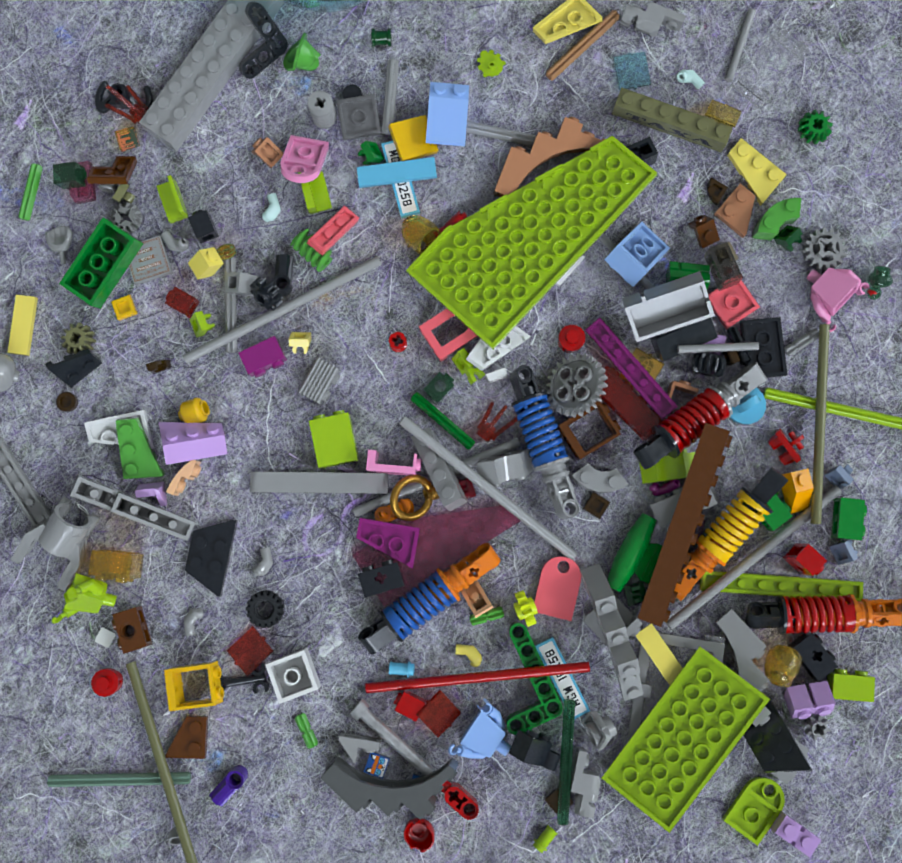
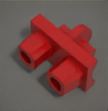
M781 428L775 431V435L768 440L769 445L773 450L784 445L787 451L778 456L784 466L794 461L798 463L801 461V457L793 445H796L798 450L803 449L804 446L800 441L805 438L804 435L796 436L791 431L788 433L791 441H789Z

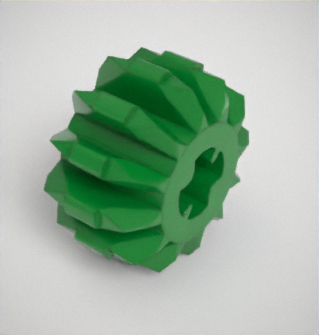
M813 110L811 113L807 112L800 119L798 132L802 133L800 139L807 138L806 144L810 143L811 140L814 145L818 144L819 141L824 142L827 136L832 133L830 128L833 126V123L828 122L830 116H823L824 111L818 114L817 110Z

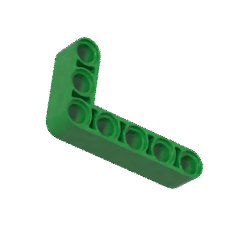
M518 621L513 622L509 626L508 631L524 668L531 667L533 664L544 666L526 626ZM516 626H521L524 630L523 634L519 637L514 636L512 633ZM524 645L532 647V652L529 655L521 653ZM549 676L529 678L539 701L507 717L506 726L511 734L516 735L518 730L525 732L528 729L531 730L558 717L562 713L561 701ZM542 683L549 684V689L545 693L538 690L539 685ZM550 702L558 704V708L555 711L547 710ZM531 711H538V719H529ZM514 719L521 721V725L517 729L510 727V723Z

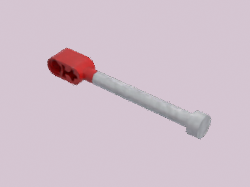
M363 698L350 712L349 715L356 721L359 719L364 721L420 773L427 775L436 770L368 709L370 704ZM446 781L443 784L444 788L441 790L444 793L445 801L463 818L467 820L476 818L479 813L476 798L459 783ZM450 791H457L458 797H456L455 795L450 797ZM468 803L475 806V809L471 812L464 810V806Z

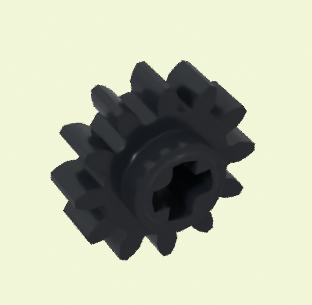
M258 277L250 285L252 288L250 292L253 294L254 300L260 306L266 307L267 310L271 308L274 311L283 303L281 299L283 295L280 294L279 288L273 281H267L266 277L263 279Z

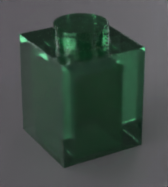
M75 161L53 164V184L62 189L86 187L87 173L85 167Z

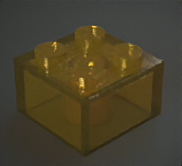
M106 549L92 550L88 575L95 576V580L107 581V579L114 580L115 578V582L119 583L134 582V579L141 578L144 554Z

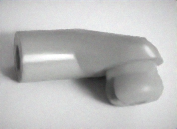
M169 231L161 234L162 239L171 251L184 252L188 249L189 242L187 239H174Z
M270 547L260 549L262 560L257 566H254V575L264 576L272 567L273 561Z
M201 608L190 609L184 617L185 636L195 635L194 623L197 619L203 618L204 615Z

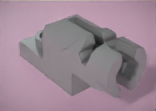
M650 1L646 11H643V8L628 4L620 24L628 28L634 24L635 31L656 37L661 24L669 30L680 31L686 16Z
M577 747L569 783L570 791L577 793L575 794L574 811L575 814L594 818L596 807L590 802L598 800L601 781L597 772L584 769V767H588L589 755H587L585 748Z

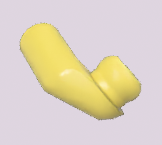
M456 644L455 654L466 655L470 660V665L473 667L480 666L482 656L474 646Z

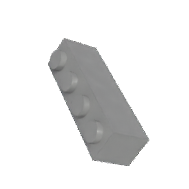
M429 427L424 429L427 434L439 442L435 432ZM411 436L444 508L452 511L467 503L468 500L451 465L415 436Z

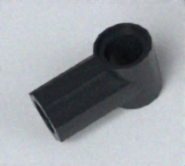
M288 254L276 255L275 275L273 278V283L277 287L281 282H287L285 288H279V292L283 296L289 295L293 289L294 257Z

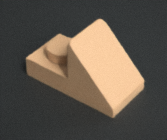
M478 580L470 584L468 589L461 591L475 618L494 608Z

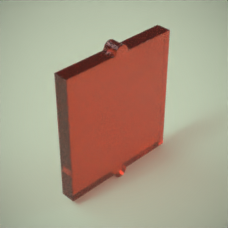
M254 626L227 650L234 659V664L239 666L246 676L274 651L265 641L266 637L261 636Z
M439 690L430 700L426 701L425 706L416 715L439 738L448 727L452 726V723L461 712Z

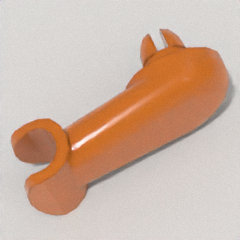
M409 498L400 499V502H398L399 508L405 513H413L414 505ZM390 505L379 507L374 515L376 521L387 523L398 518L392 512Z

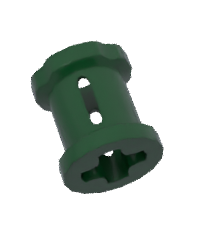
M391 28L385 31L371 29L372 47L376 45H388V47H391Z

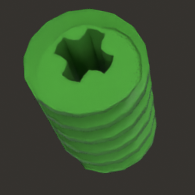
M305 229L297 234L290 246H293L295 251H299L300 256H305L307 262L311 261V266L316 267L317 272H321L332 262L333 258L330 257L332 250L327 251L323 256L307 244L308 239L314 234L308 237L307 235L310 230Z

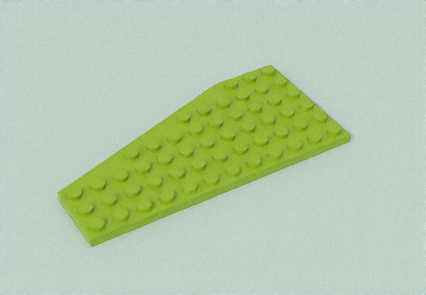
M611 136L567 163L560 164L538 176L534 181L511 194H506L482 207L480 211L455 225L446 227L408 267L406 272L494 350L657 176V172L615 137Z

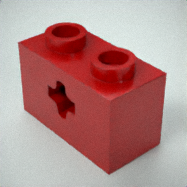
M796 543L783 557L797 572L810 576L820 574L825 568L824 564L827 562L809 543Z

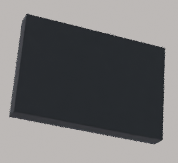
M781 317L740 321L743 341L759 343V350H748L753 361L746 364L745 367L757 362L767 378L787 376Z

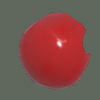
M414 818L407 822L403 833L404 840L410 849H418L421 853L431 849L435 841L433 825L423 818Z

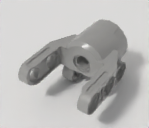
M65 496L56 505L50 517L34 525L25 533L11 558V561L20 564L24 557L31 552L36 541H38L49 554L65 557L70 560L57 583L58 588L64 592L71 585L76 573L79 572L86 560L87 540L100 520V517L93 513L90 517H86L82 526L67 523L64 519L72 507V500Z

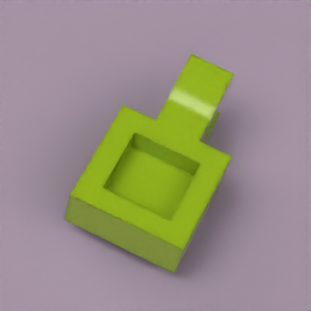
M463 348L453 356L452 361L462 375L466 374L469 383L472 385L477 381L474 375L482 379L485 373L478 368H474V365L466 360L469 353Z

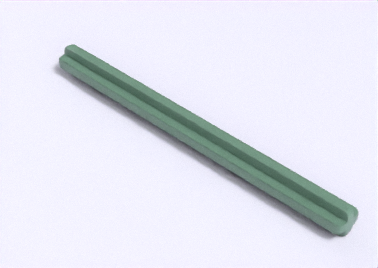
M170 772L174 785L189 784L191 782L190 772ZM159 773L50 775L47 779L48 787L162 785Z

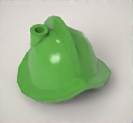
M304 32L301 39L292 45L286 53L283 61L285 70L314 71L319 66L318 58L321 54L307 41V33Z

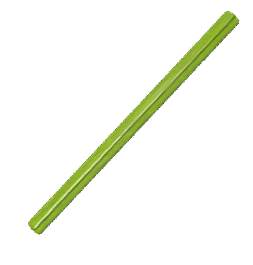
M773 388L764 389L763 395L765 399L816 410V398ZM830 401L826 402L827 413L902 430L901 417Z

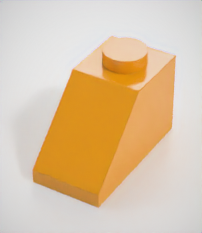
M809 469L781 474L788 479V482L782 487L785 503L791 509L790 513L807 509L814 489Z

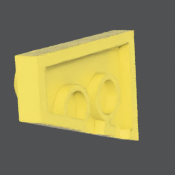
M566 0L533 27V32L545 44H548L602 22V16L586 0Z

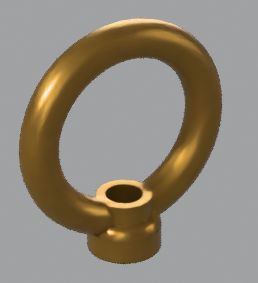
M408 475L400 479L394 486L390 495V507L394 515L399 519L414 521L423 517L430 509L433 500L439 499L434 485L424 476ZM416 482L424 487V504L413 513L403 512L398 505V497L401 490L410 483Z

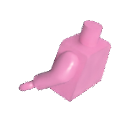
M828 268L823 274L812 270L807 276V280L813 283L810 299L817 315L822 322H826L825 324L831 323V316L833 317L854 293L864 295L865 292L862 291V287L864 289H869L870 287L867 282L861 283V279L850 269ZM835 324L833 325V328L830 329V332L836 329Z

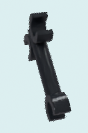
M261 663V671H256L255 664H252L250 671L253 675L230 679L221 676L220 680L223 684V689L226 690L227 687L255 683L253 685L254 694L258 693V685H263L265 692H268L269 684L264 673L266 671V663Z

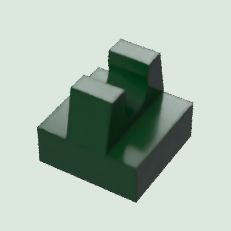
M787 225L773 239L776 244L781 245L786 251L792 252L794 250L792 243L800 244L803 233L799 227Z
M643 581L625 585L623 588L627 606L643 603L646 595Z

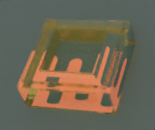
M133 126L115 131L121 152L140 147L137 133Z

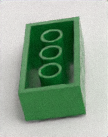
M103 217L59 284L90 306L101 309L144 243Z

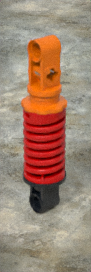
M853 594L837 595L836 597L832 595L827 597L824 595L820 597L778 595L775 602L750 603L747 608L745 623L752 629L777 628L780 635L794 632L800 633L801 631L803 633H808L809 631L811 633H816L817 631L820 633L825 631L828 633L832 631L836 633H856L859 626L864 628H870L871 626H902V599H861V601H857Z

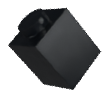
M207 210L195 211L192 216L188 217L196 239L201 244L219 237Z

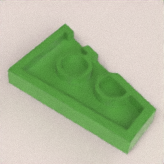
M117 419L116 428L123 479L164 476L165 473L160 468L157 456L148 443V438L139 419Z

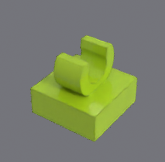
M199 311L195 312L189 319L196 338L204 336L207 331L214 328V323L207 324L206 320L210 319L211 314L203 315V312Z

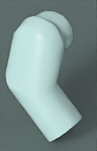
M680 70L677 73L676 78L680 83H692L697 89H700L705 84L694 70Z
M276 193L267 195L269 207L262 213V218L265 222L275 220L281 211Z

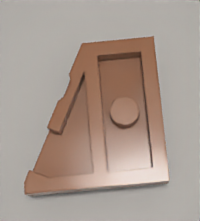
M740 183L714 215L740 237L744 238L747 234L755 195Z

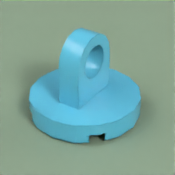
M755 388L740 399V404L732 407L733 414L730 418L734 422L744 425L755 423L761 419L766 410V400L763 393L758 388Z

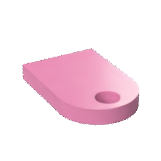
M291 135L280 162L282 175L287 180L295 183H307L316 179L321 172L326 158L329 142Z

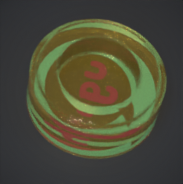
M230 243L224 244L216 250L222 260H228L237 253L235 246Z

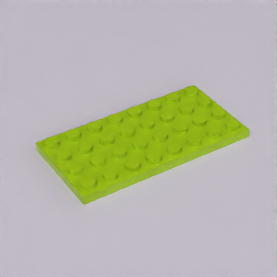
M699 646L603 774L602 779L670 833L770 698Z

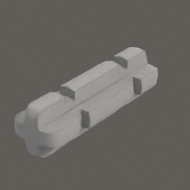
M815 328L792 342V344L784 347L785 354L788 357L792 356L797 351L811 344L812 341L814 342L819 339V331Z

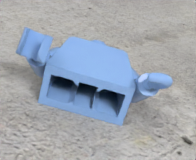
M486 698L483 699L486 703L483 707L477 705L479 711L461 737V745L455 747L453 751L452 749L455 745L451 744L449 746L448 753L450 755L457 754L469 759H484L485 757L490 758L495 750L504 756L508 754L511 745L502 740L506 735L505 722L500 711L493 707Z

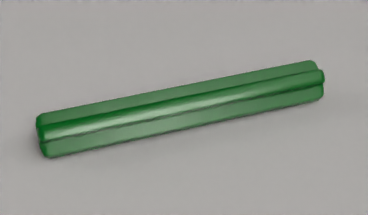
M416 392L411 397V401L465 448L470 450L474 446L475 441L420 393Z

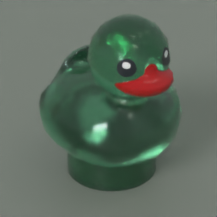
M875 266L874 272L868 276L867 281L872 287L868 289L867 296L871 300L881 297L882 291L880 288L892 285L893 278L890 275V268Z

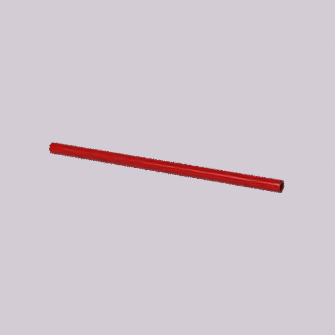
M588 661L365 683L366 693L584 673L590 672V665Z

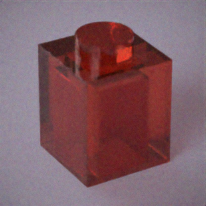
M177 287L168 292L165 302L167 306L189 319L200 303L195 297Z

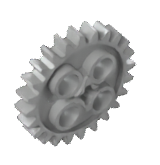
M577 353L575 357L570 354L569 360L563 358L562 365L557 362V370L551 369L554 374L547 377L551 380V383L545 385L550 388L547 390L550 396L548 401L552 403V408L566 417L570 415L575 418L577 414L583 417L584 411L590 414L591 406L597 408L596 401L602 402L600 395H606V392L602 389L608 387V384L603 381L608 379V377L604 374L606 369L602 367V363L593 356L590 357L586 353L584 355Z

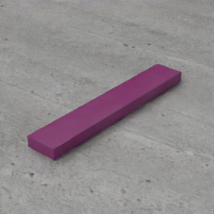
M600 317L585 329L588 335L662 420L678 408L674 401Z

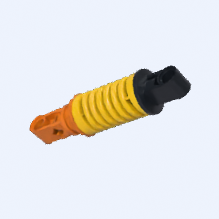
M773 467L769 469L752 491L742 486L741 490L736 494L738 501L736 499L731 500V504L734 507L731 505L725 507L729 514L724 510L720 512L724 520L717 516L715 521L719 525L714 522L710 524L714 531L706 528L705 533L707 536L700 535L697 538L696 544L698 547L694 552H691V561L681 571L685 573L681 585L677 583L674 590L678 592L676 598L679 601L686 597L706 571L712 573L717 564L726 566L728 560L733 556V552H737L738 546L743 545V540L749 538L748 534H753L754 529L759 527L758 521L763 522L765 520L763 514L770 515V513L774 512L767 503L788 482V479ZM693 568L696 569V573H695V574H696L697 577H695V576L689 577V576H688L689 571H688L687 569H689V570H693Z

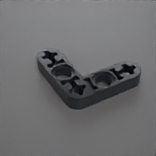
M255 1L246 5L245 13L265 42L242 60L239 65L240 73L248 79L256 77L285 53L288 48L286 38L266 9ZM253 7L259 8L257 10V13L263 19L259 20L257 16L251 15L253 13ZM269 22L271 24V31L265 34L262 31V26L264 23ZM274 36L276 40L282 41L280 48L275 47L276 42L271 37ZM262 51H266L268 54L265 62L259 60V54ZM253 59L260 65L259 67L255 65V62L252 61ZM246 65L252 66L250 68L251 73L245 72L247 70Z

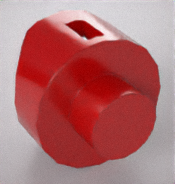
M567 325L558 335V345L562 351L574 353L584 345L585 333L577 325Z
M112 668L99 670L91 680L94 693L102 697L111 696L118 692L123 684L122 674Z

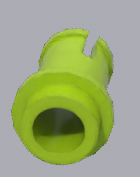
M547 825L541 835L534 839L533 846L540 853L547 851L548 845L558 833Z

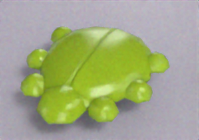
M486 50L481 51V58L477 59V62L480 63L478 69L482 70L483 77L485 78L487 76L494 77L499 75L506 64L505 61L500 59L501 55L499 53L495 55L493 50H490L489 53Z

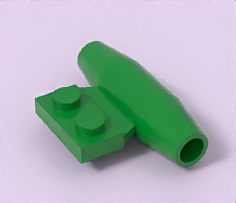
M644 513L639 516L626 534L608 575L607 581L610 587L618 592H621L634 573L640 580L649 584L662 549V545L650 543L657 520Z

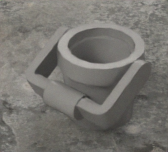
M597 711L588 712L582 721L589 740L599 751L603 750L610 739L617 735V730L612 720L608 716L601 718Z

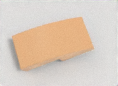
M191 460L183 466L171 481L166 492L175 496L182 493L186 486L185 479L194 480L195 477H198L201 471V462Z

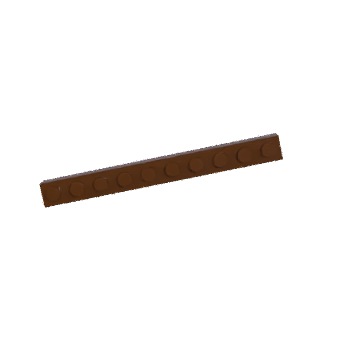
M705 423L638 618L659 627L662 626L663 622H668L671 611L668 610L669 604H674L678 592L674 591L676 584L681 585L685 574L681 572L683 564L688 565L691 553H688L690 545L695 546L698 534L695 533L697 525L702 526L705 517L702 514L704 506H709L712 495L708 494L711 486H716L719 478L715 473L718 467L722 468L726 456L722 455L724 448H729L733 436L729 435V430Z

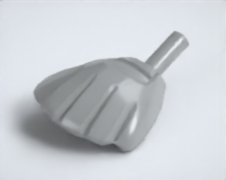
M59 226L47 232L45 240L52 251L59 252L61 264H66L64 251H68L70 247L72 231L67 226Z

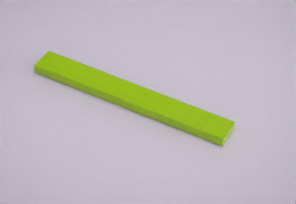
M706 571L700 578V591H705L727 572L713 571L709 573ZM742 573L720 592L789 597H820L821 595L836 597L837 595L853 594L857 601H861L863 599V582Z

